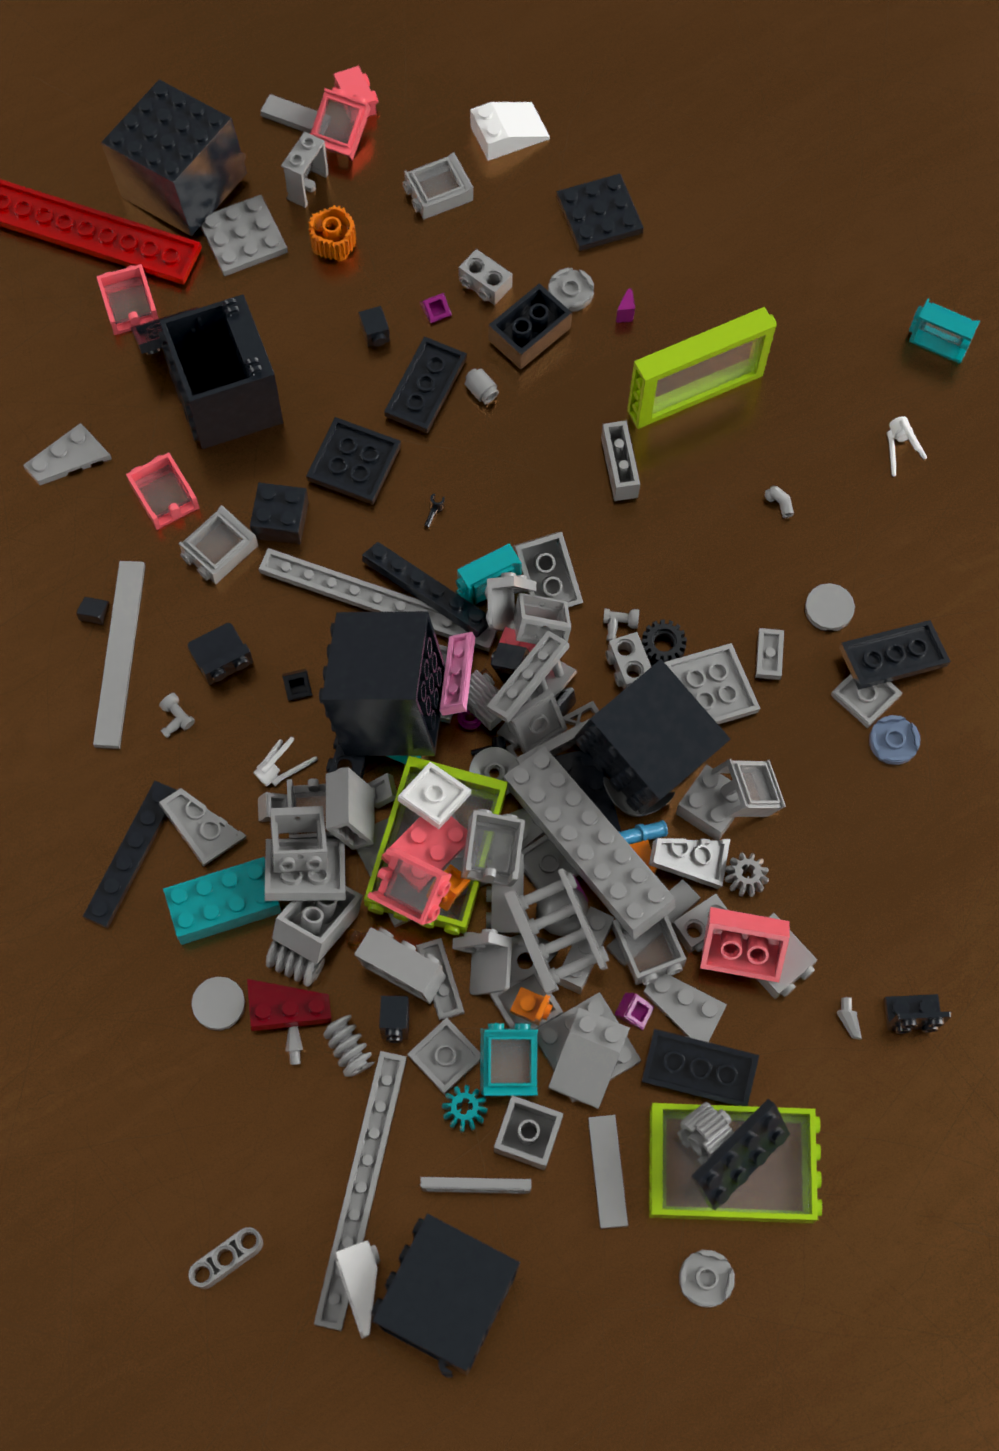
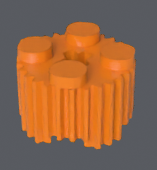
M336 205L330 207L329 210H326V208L324 211L320 210L319 214L318 212L312 214L309 221V234L314 253L320 255V257L324 256L325 259L345 260L347 254L349 255L350 251H353V248H355L356 230L352 216L346 213L345 208L341 209L340 206L336 207Z

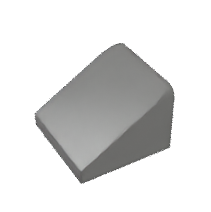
M269 792L262 794L258 798L259 821H270V808H287V794Z

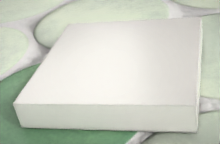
M429 762L398 795V801L440 829L471 795V789L432 762Z

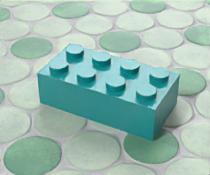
M265 857L163 888L175 932L181 945L282 912L279 901H265Z

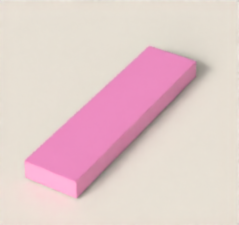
M473 632L449 636L439 708L442 716L466 712L475 645Z

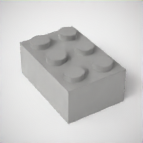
M345 886V900L291 901L276 918L272 939L318 964L357 918L363 895Z
M370 927L354 954L362 966L431 1004L446 978L442 971L443 967L438 964L439 960L428 953H425L424 956L420 955L415 951L417 949L415 946L404 940L401 943L397 942L393 938L394 935L383 928L377 931Z

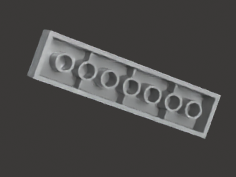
M545 746L504 775V780L508 782L509 792L612 915L618 919L619 923L633 940L675 909L674 896Z

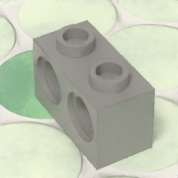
M476 249L459 266V281L464 287L471 288L478 293L484 301H489L496 305L512 287V273Z
M637 632L609 641L608 650L605 651L609 665L613 664L615 668L614 678L617 686H622L623 690H625L651 668V665ZM627 650L630 655L623 656L618 651ZM634 671L639 676L636 678L629 677L627 673Z
M714 894L675 920L672 924L676 936L688 953L695 949L697 952L703 950L710 907L728 910L717 894ZM687 929H697L700 936L697 938L690 937Z

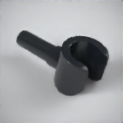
M435 493L430 497V513L424 524L426 528H430L436 513L444 509L445 498L443 497L441 502H434Z
M502 736L493 737L492 745L471 750L472 756L490 747H499L506 750L505 738Z

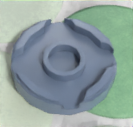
M889 715L881 718L873 726L869 734V746L872 753L880 761L891 765H900L907 763L916 755L920 746V734L917 727L907 721L906 718Z

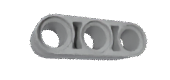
M251 1227L240 1230L190 1267V1282L200 1289L212 1287L261 1251L263 1247L262 1236ZM249 1234L255 1235L257 1238L255 1246L251 1249H245L243 1247V1239ZM225 1251H231L233 1254L232 1262L227 1266H222L219 1262L220 1255ZM208 1268L210 1272L208 1280L203 1283L197 1282L196 1274L199 1269Z

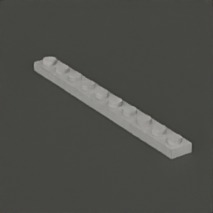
M270 548L267 549L259 567L261 574L371 612L428 611L435 634L447 638L468 633L421 600ZM488 627L477 638L475 637L474 647L489 652L498 630Z
M380 1051L314 1325L338 1331L343 1329L349 1300L334 1255L335 1252L362 1243L364 1240L407 1060L406 1056Z

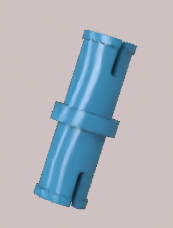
M660 820L659 822L647 825L637 824L635 828L618 832L628 844H633L662 836L665 837L668 834V827L664 820Z

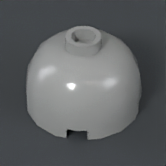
M574 888L586 916L589 910L588 902L583 893ZM566 889L536 902V918H541L572 904ZM574 914L544 929L554 935L566 936L579 930L581 923L577 914Z

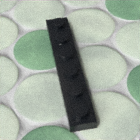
M375 543L362 554V562L467 632H473L476 638L489 627L484 611L381 543Z
M154 780L83 915L84 919L106 929L109 928L167 817L159 802L176 792V789Z

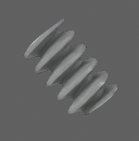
M275 940L272 941L266 955V966L268 968L275 966V970L278 973L285 970L286 977H291L294 974L296 982H300L304 978L303 984L306 987L310 986L317 979L325 963V958H323L318 964H315Z
M351 1015L341 1017L329 1024L323 1034L325 1039H331L328 1043L329 1047L332 1049L336 1048L333 1055L335 1058H340L338 1061L340 1067H346L343 1071L346 1077L357 1075L375 1063H367L366 1061L372 1055L371 1052L362 1053L367 1044H357V1041L362 1037L361 1033L352 1034L357 1025H347V1022L352 1018Z

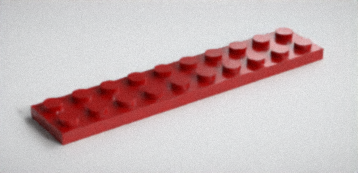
M0 179L1 227L126 267L142 264L145 273L183 285L202 249L200 242Z

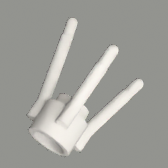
M903 416L892 420L889 424L891 430L887 432L891 474L893 477L896 476L894 439H897L899 442L909 439L915 451H918L923 459L927 458L913 433L912 427H910L907 417Z
M290 737L280 749L279 747L282 745L283 740L279 739L253 773L266 787L270 783L276 786L285 778L316 762L318 757L315 756L278 776L277 773L280 770L274 763L289 748L295 738Z

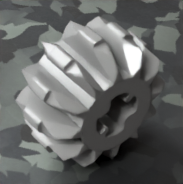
M740 853L739 860L732 857L730 860L731 865L725 868V872L729 874L725 877V882L732 883L730 886L731 891H735L737 888L740 889V897L744 895L745 891H747L750 897L754 896L755 890L761 893L764 889L762 884H767L769 880L765 876L769 869L761 867L764 862L763 859H759L757 862L754 861V853H751L748 859L744 853ZM743 872L744 874H746V872L751 873L750 879L749 876L747 878L743 877Z

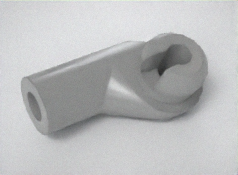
M771 486L770 489L765 491V497L769 502L776 500L779 503L783 518H789L794 515L791 498L778 486Z

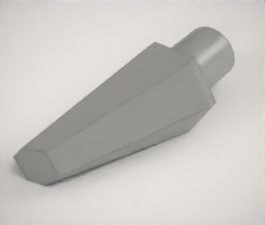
M841 998V1010L837 1011V1014L851 1038L860 1040L862 1037L857 1012L852 1011V998Z
M298 1026L288 1028L285 1050L286 1052L289 1051L290 1065L301 1064L300 1050H303Z

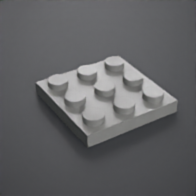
M262 195L213 212L206 217L205 222L200 226L224 276L288 253L287 246Z
M732 643L665 662L717 724L759 712L760 706Z
M266 839L265 901L345 900L344 843L339 839H326L327 870L274 872L271 839ZM279 839L280 851L318 849L317 839Z
M600 992L537 1028V1044L553 1071L556 1069L579 1007L618 1023ZM626 1037L610 1080L642 1061L628 1037ZM569 1097L572 1103L577 1101L576 1099Z

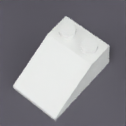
M490 102L470 109V127L488 161L550 139L532 102Z
M368 1240L337 1251L334 1255L361 1339L367 1337L370 1332L371 1311L377 1276L376 1264L380 1262L376 1246H370Z

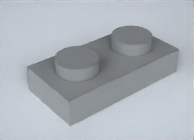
M759 628L755 678L781 679L784 630Z

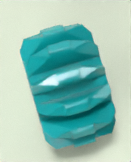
M465 1085L464 1093L460 1092L458 1086L454 1087L456 1096L450 1093L445 1095L446 1099L451 1103H442V1109L448 1110L443 1115L444 1120L453 1118L450 1122L452 1129L460 1123V1132L465 1131V1124H469L471 1131H474L476 1127L473 1121L475 1120L477 1123L483 1124L484 1119L479 1114H487L488 1112L487 1108L481 1107V1105L486 1103V1098L476 1099L480 1093L479 1089H475L472 1094H469V1085ZM463 1103H468V1108L472 1107V1110H467V1114H461V1109L457 1110L458 1107L463 1106Z

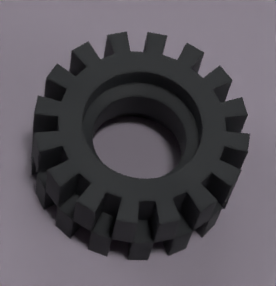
M662 619L660 624L654 621L652 626L648 625L646 627L641 643L648 660H651L650 664L652 666L660 659L666 662L683 657L687 637H684V630L680 631L681 626L679 624L673 626V621L669 620L668 624H665V619ZM660 636L668 637L673 642V647L669 651H660L654 645L655 639Z

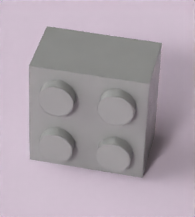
M706 765L678 804L675 814L714 840H720L735 818L728 817L726 812L741 803L737 792L732 795H723L721 792L722 786L731 780L722 774H713V768Z
M512 1095L494 1145V1153L545 1170L564 1113Z

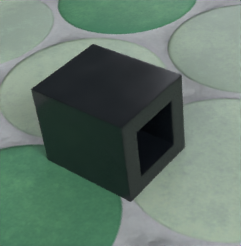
M381 306L358 312L360 327L368 348L390 342V331Z

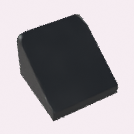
M84 597L77 609L76 615L80 621L103 625L109 601Z
M307 669L282 674L288 701L312 695Z
M572 687L563 689L555 698L562 716H565L576 703L575 691Z

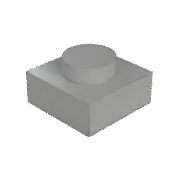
M386 773L368 783L374 789V807L379 809L395 800L397 790L393 775Z

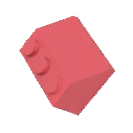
M710 907L700 968L779 983L790 938L789 921Z

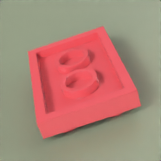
M452 816L440 829L419 817L389 848L398 847L402 851L443 870L465 848L468 830ZM385 851L381 859L389 864L392 856L386 854ZM403 862L399 875L419 893L435 878L406 862Z

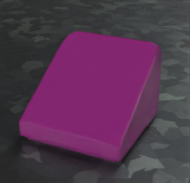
M627 289L618 307L617 323L634 320L635 304L631 289Z
M444 293L420 302L430 323L452 315Z
M625 993L614 1015L643 1030L654 1006L636 993Z

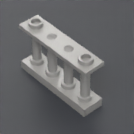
M547 631L486 706L489 712L505 721L497 731V735L504 737L506 741L516 747L519 744L509 722L518 710L548 689L553 692L556 698L577 673L574 668L560 661V658L569 648V643L566 640Z
M563 868L558 870L561 880L525 896L524 894L519 895L515 890L504 894L545 992L548 994L559 990L557 983L560 982L561 978L595 963H598L601 970H605L608 968L606 962L609 961L604 946H598L574 891V888L578 887L572 872L567 874ZM566 889L572 904L536 920L534 918L529 919L526 909H529V905ZM577 914L582 929L548 944H544V942L539 943L536 934L540 933V929ZM587 938L593 953L555 969L553 967L550 969L547 958L550 957L549 954Z

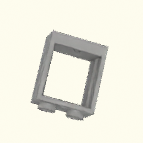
M524 593L518 594L513 613L516 641L537 644L545 633L550 631L568 642L571 622L566 601ZM543 601L544 605H539V602Z
M323 806L270 808L274 872L327 870V844ZM317 832L318 849L279 850L278 834Z

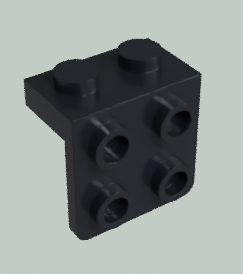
M225 623L188 643V649L209 686L254 663L246 643H242L231 623Z

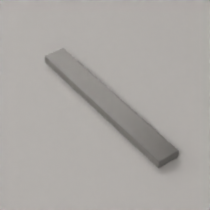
M119 562L93 742L95 748L120 749L145 573L144 562Z

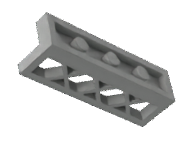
M591 701L563 716L566 724L574 725L575 727L518 757L514 750L520 748L519 745L516 747L511 744L506 747V750L513 754L518 765L544 746L553 756H556L577 745L575 735L588 721L580 722L581 715L589 710L595 715L599 710L595 703Z

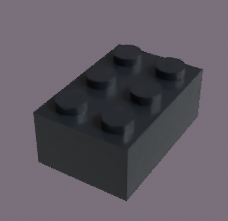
M539 283L489 324L488 340L518 368L522 369L571 328L572 312Z

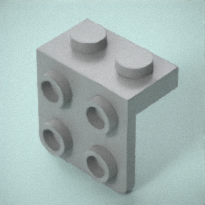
M513 572L501 573L499 578L487 579L485 595L488 599V611L486 613V620L490 629L504 631L505 627L515 629L513 617L515 610L514 593L536 591V581L527 579L526 575H516Z
M483 929L482 933L467 932L464 933L463 937L453 938L452 949L472 954L470 994L477 996L503 992L509 989L512 955L511 937L500 935L494 929Z

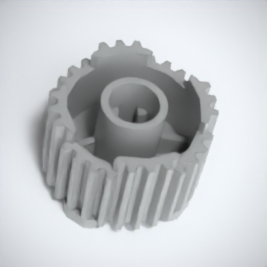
M705 1102L681 1120L680 1127L682 1130L677 1134L686 1148L691 1146L697 1155H700V1158L697 1160L702 1165L734 1131L729 1126L731 1123L730 1116L723 1109L717 1112L708 1102Z

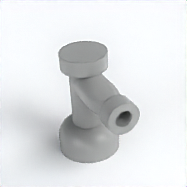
M605 608L603 623H608L606 640L616 639L618 622L628 623L630 628L637 629L640 609H632L629 613L612 612L610 609Z
M175 693L167 695L159 704L163 711H171L176 717L166 728L160 730L166 738L181 727L183 730H187L195 723V719L192 716L189 717L178 705L179 698Z

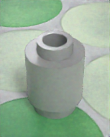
M473 369L466 375L465 386L480 402L483 401L484 404H488L499 394V391L496 389L497 385L483 369Z

